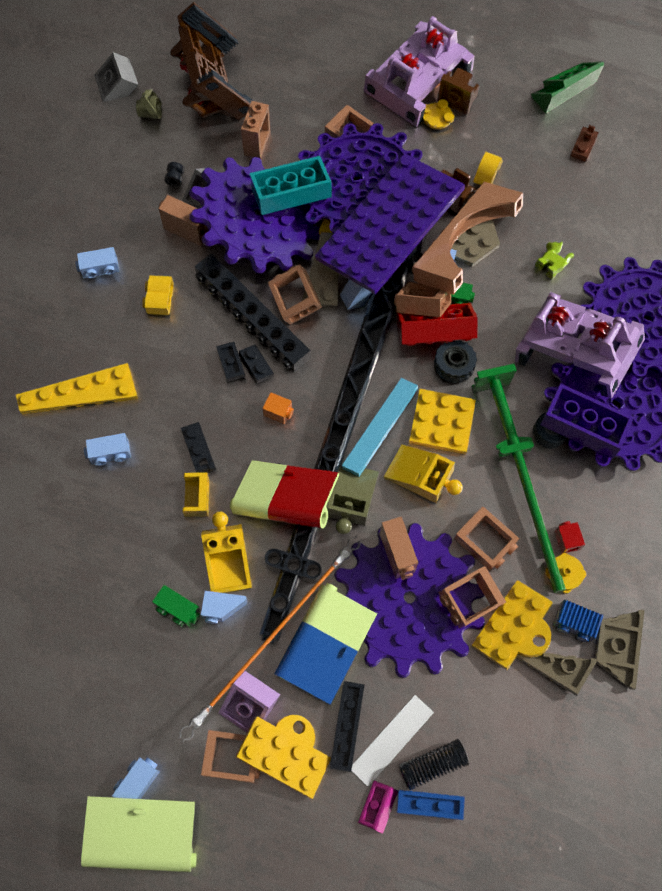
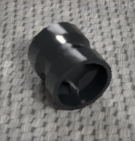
M178 162L168 163L166 169L168 173L165 174L164 182L172 187L181 186L183 180L181 176H183L185 171L184 166Z

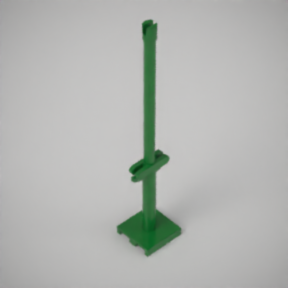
M515 364L477 371L478 377L474 378L475 384L471 386L473 393L490 389L492 391L506 436L505 441L495 446L496 450H499L498 456L503 458L513 455L551 577L550 581L554 593L564 591L566 587L559 572L522 454L531 451L534 443L532 442V437H518L503 390L504 386L510 385L517 371Z

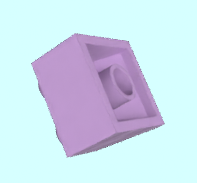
M244 671L233 683L219 714L247 733L256 716L263 720L267 718L280 694Z

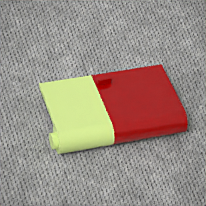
M252 460L234 498L230 501V509L236 515L324 528L328 520L326 505L339 477V472Z

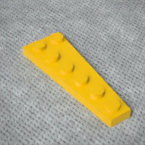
M128 363L16 394L21 414L59 410L70 406L82 407L85 404L93 403L97 405L108 401L120 402L138 399Z

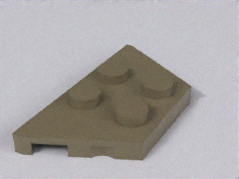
M493 219L475 225L460 235L452 246V249L457 251L456 261H462L464 264L473 267L499 248L500 242Z
M645 610L603 619L597 636L595 659L598 661L596 664L631 690H635L637 685Z

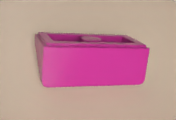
M374 780L358 823L383 833L398 790Z

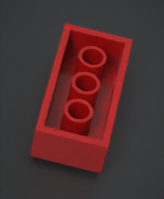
M471 303L450 304L441 317L397 313V331L401 343L408 346L415 345L416 343L433 344L438 341L446 343L453 340L470 341L477 338L478 317Z

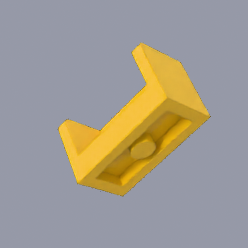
M184 473L185 502L182 508L184 517H208V473Z

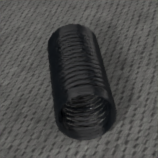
M455 739V741L453 740V742L451 741L447 745L444 744L440 748L437 747L433 751L430 750L429 753L426 752L422 756L419 755V758L416 756L415 759L412 758L408 762L405 761L399 764V768L408 789L411 791L416 786L419 787V784L422 786V781L426 784V781L428 783L430 780L433 781V777L436 780L437 777L440 778V774L441 776H444V773L447 775V771L451 773V770L454 772L455 769L458 770V767L461 769L462 766H469V758L462 742L459 739Z

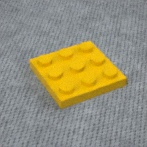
M419 389L409 443L466 455L476 399Z

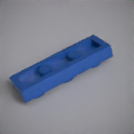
M398 790L397 813L463 820L465 797Z

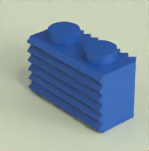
M564 599L559 605L553 625L561 633L569 634L570 632L577 635V639L589 642L596 639L604 615Z

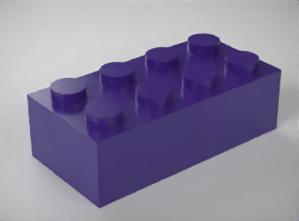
M560 383L540 425L613 459L620 451L634 417Z

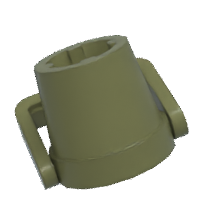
M153 89L145 90L142 93V97L136 101V112L140 118L161 119L162 101Z

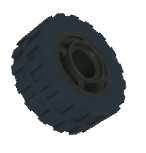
M453 340L452 342L441 344L436 351L434 359L436 373L447 382L461 383L464 380H468L472 376L477 363V354L474 352V348L469 346L468 343L462 342V340Z

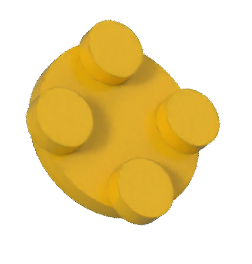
M441 99L436 103L425 104L423 121L430 128L443 129L454 121V115L448 107L446 100Z
M563 553L555 559L566 587L561 592L568 594L582 583L586 577V571L577 558ZM547 568L545 570V576L548 579H550L551 577Z

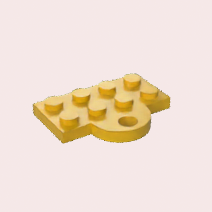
M518 580L504 598L506 603L496 609L472 644V648L505 670L509 669L518 654L529 658L538 657L547 651L551 643V630L549 625L543 620V617L553 602ZM536 637H541L545 640V644L538 647L534 645L533 640Z
M299 715L285 716L275 726L256 716L235 758L310 799H313L331 760V757L313 748L315 743L313 726L306 718ZM296 721L301 722L303 725V730L300 734L295 733L293 730V725Z

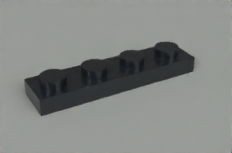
M343 682L330 769L345 772L352 771L365 684Z

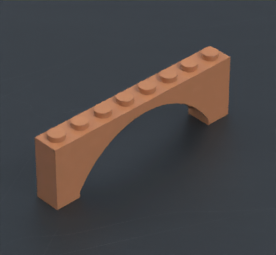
M484 182L480 188H477L475 194L468 199L465 206L459 210L454 219H451L449 225L441 231L439 237L432 242L428 250L424 251L418 262L414 263L412 268L414 281L454 295L463 284V269L456 265L450 253L455 241L465 231L482 222L510 216L515 218L523 208V193Z

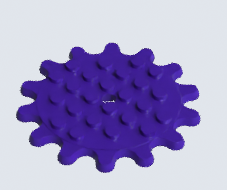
M379 123L373 124L365 133L358 132L354 124H346L343 127V134L339 138H333L327 133L320 134L317 139L320 148L317 151L303 150L299 152L298 158L301 161L316 156L321 157L331 180L332 197L303 204L311 206L310 211L306 214V220L310 224H316L322 219H328L331 221L330 231L334 234L404 153L420 161L423 156L422 151L419 149L404 150L402 146L406 143L407 135L399 132L392 137H385L382 134L383 125ZM357 177H361V178H362V179L355 180V181L353 180L354 178H357Z
M226 158L223 161L225 172H216L211 168H205L202 171L201 176L207 182L208 187L194 186L190 189V197L199 201L202 208L191 211L189 219L194 223H202L208 227V232L202 236L203 244L206 246H213L215 244L224 246L226 249L224 259L227 263L235 264L240 258H247L251 261L252 269L256 273H263L268 262H275L281 270L287 272L293 267L292 255H299L306 260H310L313 257V249L307 244V240L319 241L320 227L310 224L306 220V214L310 211L311 206H295L264 215H257L254 212L256 209L259 212L260 210L251 189L250 173L265 170L260 158H252L249 161L248 167L238 165L233 158Z
M627 257L623 262V271H615L609 265H602L599 269V274L604 282L601 284L585 282L583 285V292L593 300V303L580 306L586 307L585 311L592 309L614 318L621 317L630 324L632 321L643 324L645 340L631 363L632 374L636 378H641L646 375L648 368H654L662 377V261L654 260L650 268L644 269L638 265L634 258ZM644 315L651 317L652 322L644 319ZM613 341L612 344L616 353L621 343Z
M554 363L552 365V374L560 380L561 384L634 417L624 443L615 456L624 462L627 470L636 471L640 468L641 455L649 456L656 463H662V377L656 369L648 368L644 377L636 378L632 374V366L630 365L611 399L601 396L599 379L602 375L577 367L574 363L570 366L562 363ZM547 387L544 391L545 398L551 401L558 387ZM612 401L619 402L621 404V407L618 408L612 404ZM570 439L568 441V447L571 451H579L586 447ZM593 450L596 454L595 463L597 466L605 467L610 463V457Z
M412 523L409 525L407 533L417 557L418 565L412 577L404 580L401 577L395 579L380 537V527L377 531L378 544L375 547L369 548L360 542V547L356 549L358 542H355L351 549L356 550H352L351 553L356 557V566L352 569L338 568L334 573L336 581L345 585L347 589L346 597L377 613L363 641L368 648L364 662L369 667H375L382 659L390 658L395 663V673L400 678L409 676L411 666L415 662L424 663L431 674H439L443 669L441 662L442 654L446 651H451L458 657L467 656L469 646L463 639L464 631L466 629L480 630L485 625V619L482 616L459 629L451 621V614L447 607L442 605L438 593L466 577L467 572L474 567L475 559L469 554L458 558L452 556L449 551L452 537L448 533L440 534L434 541H427L423 537L421 525ZM470 581L450 591L465 619L475 614L472 609L473 601L485 597L478 583H471ZM405 593L415 595V601L407 603L404 600Z

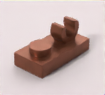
M595 126L582 127L571 152V157L587 161L599 132L594 131Z

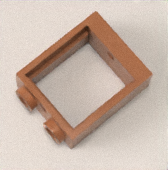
M251 101L241 128L244 156L261 159L270 134L269 105Z
M346 105L325 126V133L333 138H339L342 136L340 131L350 121L365 132L374 123Z
M300 264L291 267L289 271L275 276L273 280L268 282L283 320L290 325L322 308L308 273ZM300 277L309 298L287 309L279 289Z
M408 282L395 295L394 304L397 306V313L441 317L451 304V294L418 282Z
M482 506L460 529L454 540L490 572L494 567L498 569L505 562L503 557L507 553L511 555L518 548L516 543L519 538ZM483 520L488 522L509 541L493 560L467 537Z
M485 566L438 592L442 605L447 607L451 614V621L459 629L506 603ZM475 578L490 605L465 619L450 591Z
M208 730L201 776L255 783V779L260 777V771L250 766L249 776L213 771L218 738L243 741L246 735Z

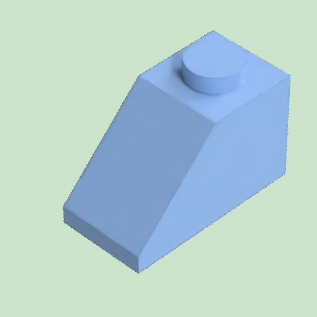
M205 591L201 617L205 619L206 623L217 624L218 621L224 622L247 605V598L241 595Z

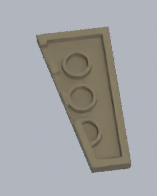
M321 233L315 255L331 238L333 233ZM314 256L309 278L321 306L338 307V272L317 261ZM306 290L304 291L302 301L309 298Z

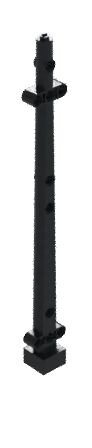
M426 235L376 294H371L314 469L338 472L397 307L394 304L395 295L404 287L408 273L414 275L412 272L413 262H418L423 255L421 251ZM344 418L348 422L342 424L338 420ZM328 453H333L336 455V457L333 459H329L326 457V455ZM295 524L287 551L273 548L269 549L265 554L264 558L267 568L278 572L279 575L259 633L264 642L288 616L300 580L316 583L322 577L321 565L316 561L308 559L318 531L317 527ZM272 556L280 558L275 564L269 562V558ZM291 562H296L299 564V567L296 570H291L288 568V565ZM310 568H315L318 570V574L310 576L307 571ZM278 600H283L286 602V605L282 609H277L275 603ZM283 628L269 642L270 644H273L274 641H279Z

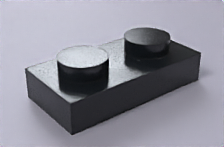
M235 342L216 346L227 382L244 378L245 372Z
M256 344L239 351V357L256 384L273 378L274 373Z

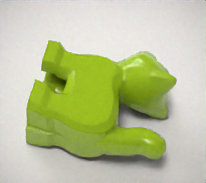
M548 242L546 244L547 251L543 254L542 258L535 262V267L539 270H542L545 266L547 267L549 272L546 273V276L551 280L558 273L562 272L570 262V259L574 257L573 253L567 254L565 258L558 255L563 242Z

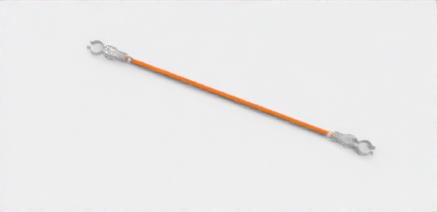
M357 536L350 538L348 540L347 546L343 547L339 551L338 556L333 560L331 567L326 571V573L311 588V590L296 605V607L288 614V616L273 631V633L258 648V650L243 665V667L235 674V676L220 691V693L213 699V701L207 706L203 707L198 714L194 715L190 719L189 726H184L181 728L180 736L178 738L181 737V731L183 728L190 726L194 727L192 729L191 737L189 739H183V743L184 740H190L193 737V730L199 729L204 724V720L208 717L211 710L213 709V706L217 703V701L232 686V684L239 678V676L247 669V667L269 644V642L276 636V634L284 627V625L306 602V600L313 594V592L321 585V583L328 577V575L334 569L340 566L345 560L350 558V556L352 555V550H356L360 547L359 540L358 547L356 549L350 550L348 548L350 546V540L356 539Z

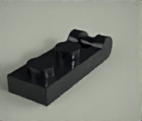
M196 422L182 427L181 431L196 473L216 471L200 423ZM207 460L206 464L200 466V462Z

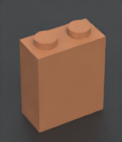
M167 195L158 207L163 229L201 246L203 243L202 236L208 232V227L202 223H194L189 219L190 212L198 208Z
M402 516L382 522L380 537L395 579L400 577L402 580L408 579L415 573L418 560Z

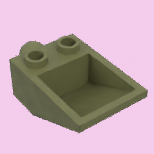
M341 463L338 471L339 477L329 498L327 511L329 518L338 519L336 530L340 534H347L351 531V523L362 526L366 525L379 471L365 468L360 477L342 469L343 463Z

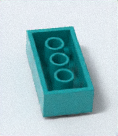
M320 156L250 173L251 189L261 215L332 197L331 180Z

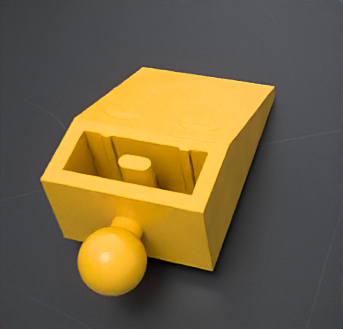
M402 444L384 475L385 479L434 503H437L445 487L451 495L460 494L463 488L459 480L453 479L449 481L454 471L455 462L439 454Z
M216 512L212 516V523L217 528L204 530L201 533L210 589L212 592L225 593L252 588L242 524L225 527L228 523L227 515L224 512ZM231 537H236L237 542L233 541L231 543L229 539ZM215 540L217 545L210 546L209 542Z

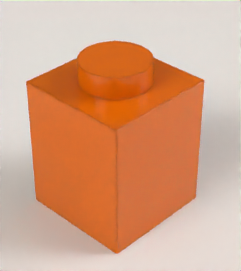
M271 392L262 408L263 416L285 424L286 420L291 418L294 411L291 400Z

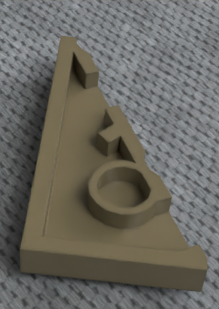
M543 653L538 657L532 658L524 657L520 654L516 657L576 696L598 661L595 658L583 659L576 658V656L566 657L552 653Z

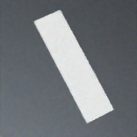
M414 695L354 762L352 772L369 787L434 712Z

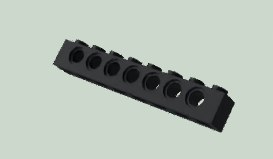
M212 253L194 266L196 279L200 283H204L212 295L216 294L224 307L228 306L236 319H241L246 329L250 332L253 331L259 342L265 343L269 347V351L274 356H278L287 369L290 368L293 372H296L311 359V350ZM261 324L267 325L265 327H260ZM274 336L280 337L279 339H272ZM287 348L292 349L291 352H286L284 350Z

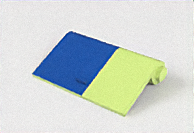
M327 583L326 585L321 584L274 675L331 705L377 613L337 592V587Z

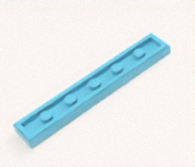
M403 378L399 380L342 464V469L360 477L418 390V385Z

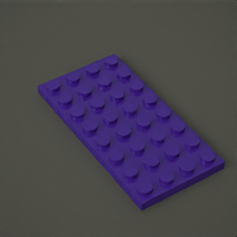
M404 153L315 255L316 260L376 294L463 192L465 184Z

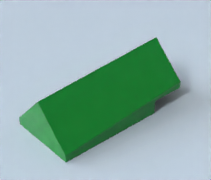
M582 62L544 80V88L532 93L531 97L546 114L596 83L604 67V62Z

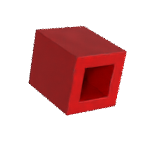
M566 521L559 524L554 533L561 554L581 550L585 546V542L578 522L571 523Z

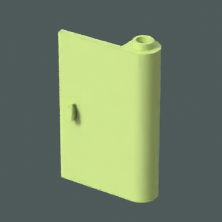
M88 796L81 866L191 872L192 868H196L197 853H193L192 848L195 802Z

